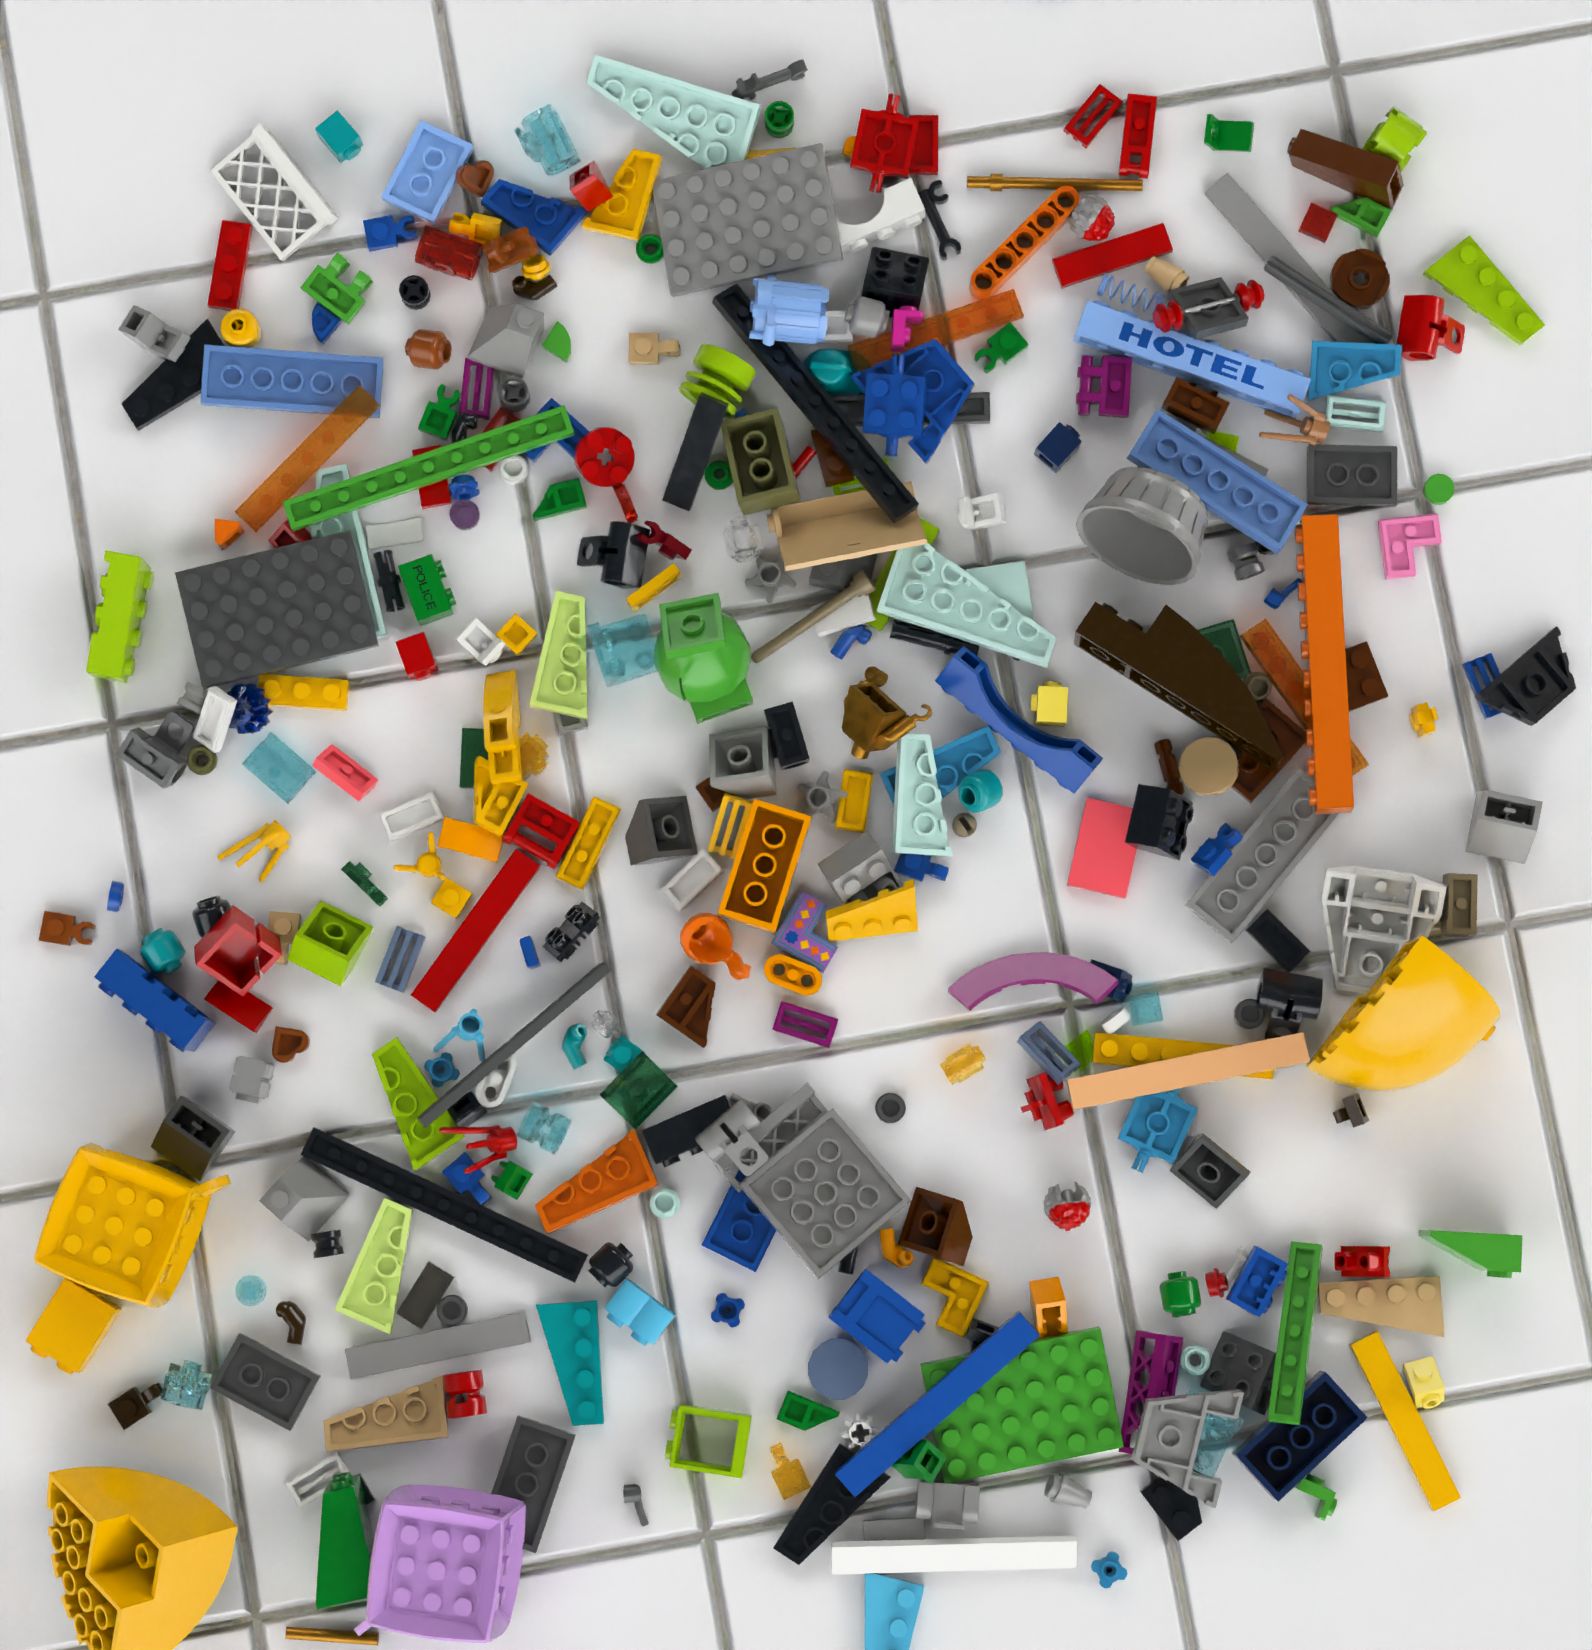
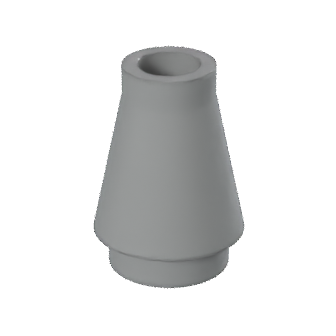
M1052 1473L1046 1483L1044 1495L1049 1497L1051 1502L1080 1506L1086 1509L1090 1504L1092 1491L1085 1489L1063 1473L1059 1475Z

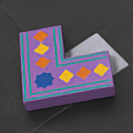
M801 891L771 944L802 962L815 967L821 973H824L838 946L813 932L827 905Z

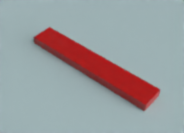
M518 849L514 850L411 993L412 997L433 1012H437L541 867L539 864Z

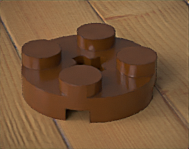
M1356 249L1341 255L1335 262L1330 273V289L1340 300L1354 309H1369L1372 305L1378 303L1387 292L1390 284V274H1388L1385 266L1386 263L1380 255L1368 249ZM1360 272L1364 273V279L1368 281L1367 284L1356 285L1352 275H1358Z

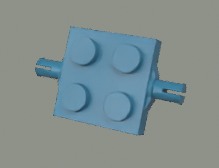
M1179 1089L1135 1098L1117 1138L1132 1145L1139 1151L1131 1166L1132 1169L1143 1173L1149 1157H1158L1174 1164L1198 1108L1185 1103L1177 1096Z

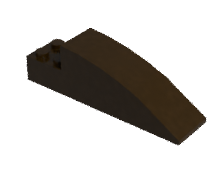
M1097 602L1093 604L1075 631L1074 645L1273 772H1276L1283 754L1252 693L1233 667L1193 625L1168 605H1165L1148 632L1144 633L1143 627L1134 620L1128 619V621H1125L1117 616L1118 611L1106 603L1100 605Z

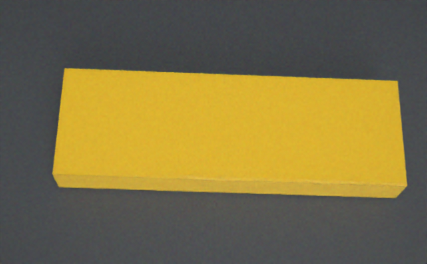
M595 796L593 797L557 872V879L584 890L620 814L621 808Z

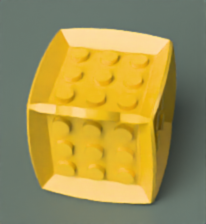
M93 1143L83 1145L73 1157L54 1196L35 1252V1263L96 1291L150 1308H159L168 1303L184 1273L198 1240L211 1195L229 1186L231 1180L228 1175H224L198 1184L182 1175L150 1162L107 1150Z

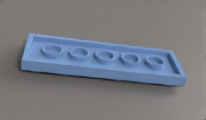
M204 344L200 403L204 406L380 418L383 358Z
M1159 409L1155 411L1126 458L1140 468L1154 469L1183 482L1200 497V500L1205 504L1206 510L1275 554L1281 551L1308 506L1307 503Z

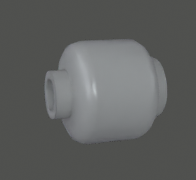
M860 296L855 300L854 305L848 304L844 321L849 322L851 333L875 339L880 333H885L890 311L885 310L886 307L882 301Z

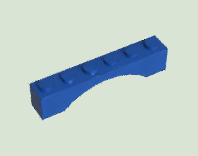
M965 646L952 657L935 680L944 692L954 696L964 704L970 713L976 714L985 721L992 731L1001 734L1016 750L1027 755L1038 768L1048 772L1057 780L1060 786L1069 789L1074 794L1103 759V757L1080 739H1068L1048 734L1020 718L999 694L991 678L988 665Z

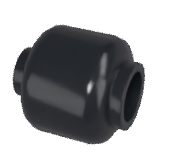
M213 896L196 903L197 908L193 910L192 916L200 937L203 938L231 908L227 900L220 899V896Z
M607 1242L589 1259L591 1268L588 1271L603 1287L607 1285L616 1287L633 1271V1264L629 1260L633 1257V1254L622 1243L616 1247L613 1243Z

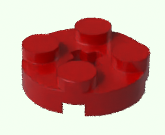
M598 427L588 432L578 441L574 452L575 465L580 474L587 482L601 487H610L624 482L633 468L635 459L631 440L619 430L609 427ZM604 448L608 449V454L612 455L611 461H607L605 466L602 465V460L597 459L598 453H603Z

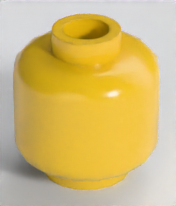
M245 309L231 310L224 315L221 321V335L229 346L253 348L257 345L261 337V328L251 312Z

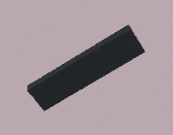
M701 392L662 501L687 511L691 510L729 403Z

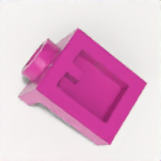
M901 306L899 309H894L891 329V352L903 351L904 343L910 342L911 326L905 324H922L923 311H917V308L913 306Z

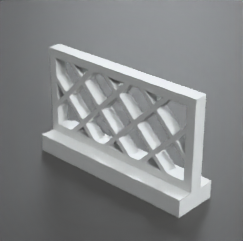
M260 123L251 130L253 134L210 171L279 259L284 262L327 224L331 226L339 217L270 130ZM256 144L261 150L260 162H245L246 151ZM266 158L270 161L271 164L265 163ZM229 165L239 166L237 182L226 181L221 172ZM245 166L259 167L257 183L243 182ZM265 168L277 170L279 173L277 185L263 184ZM283 180H285V182L289 186H283ZM231 186H237L236 192ZM242 187L257 188L255 204H247L241 200ZM262 189L277 190L275 206L261 205ZM282 190L293 191L296 194L295 208L281 207ZM301 202L307 209L301 208ZM248 208L254 209V215ZM260 209L275 210L273 227L260 224ZM280 211L295 212L293 228L278 227ZM300 213L312 214L317 221L308 230L298 229ZM267 231H272V238ZM278 232L292 233L291 245L282 251L277 245Z

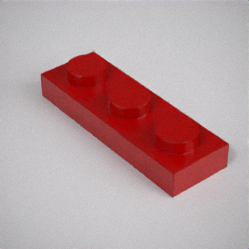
M222 220L207 304L209 308L227 311L239 309L253 229L251 224Z

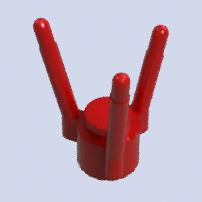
M499 1125L492 1127H441L439 1129L440 1133L489 1134L486 1140L469 1143L466 1145V1148L470 1150L487 1146L489 1151L494 1152V1154L465 1168V1174L478 1170L495 1160L506 1158L507 1152L517 1148V1137L512 1127L501 1129Z

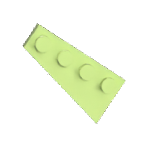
M560 591L555 592L529 707L588 720L585 597Z
M388 1198L383 1199L335 1307V1311L385 1333H392L413 1209Z

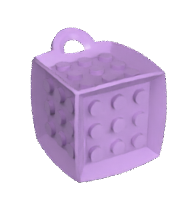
M403 1485L394 1489L388 1494L382 1504L370 1562L367 1619L354 1628L357 1635L360 1636L370 1627L374 1626L421 1638L455 1642L487 1643L501 1636L510 1623L523 1559L522 1547L525 1537V1503L502 1495L456 1487Z

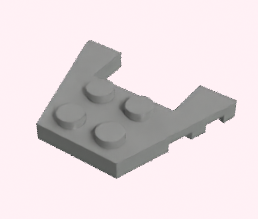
M1240 1389L1146 1399L1132 1454L1133 1461L1166 1481L1168 1480L1180 1487L1191 1496L1197 1497L1208 1506L1216 1508L1222 1485L1221 1479L1193 1473V1465L1206 1414L1209 1413L1238 1420L1244 1392Z

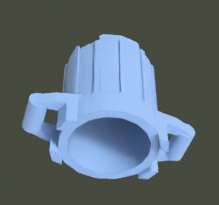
M767 275L765 279L753 278V286H756L755 300L751 299L750 302L753 324L749 338L761 339L763 344L767 346L774 345L775 341L805 344L823 343L828 316H825L826 302H829V288L821 287L819 284L779 281L775 275Z

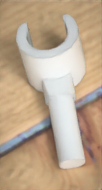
M1248 1244L1241 1246L1236 1252L1237 1260L1226 1275L1229 1284L1247 1259L1243 1255V1250Z

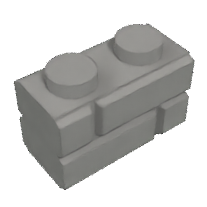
M237 1057L233 1070L236 1074L232 1075L229 1087L232 1092L237 1093L235 1099L258 1103L259 1098H267L271 1087L269 1080L273 1078L275 1066L273 1063L254 1058Z

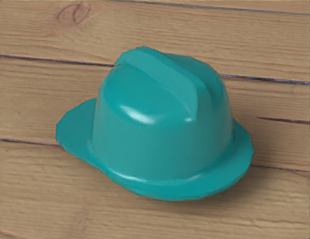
M838 349L816 350L809 354L803 363L825 391L833 396L862 394L863 391L850 376L858 371L861 372L871 368L867 359L862 355Z

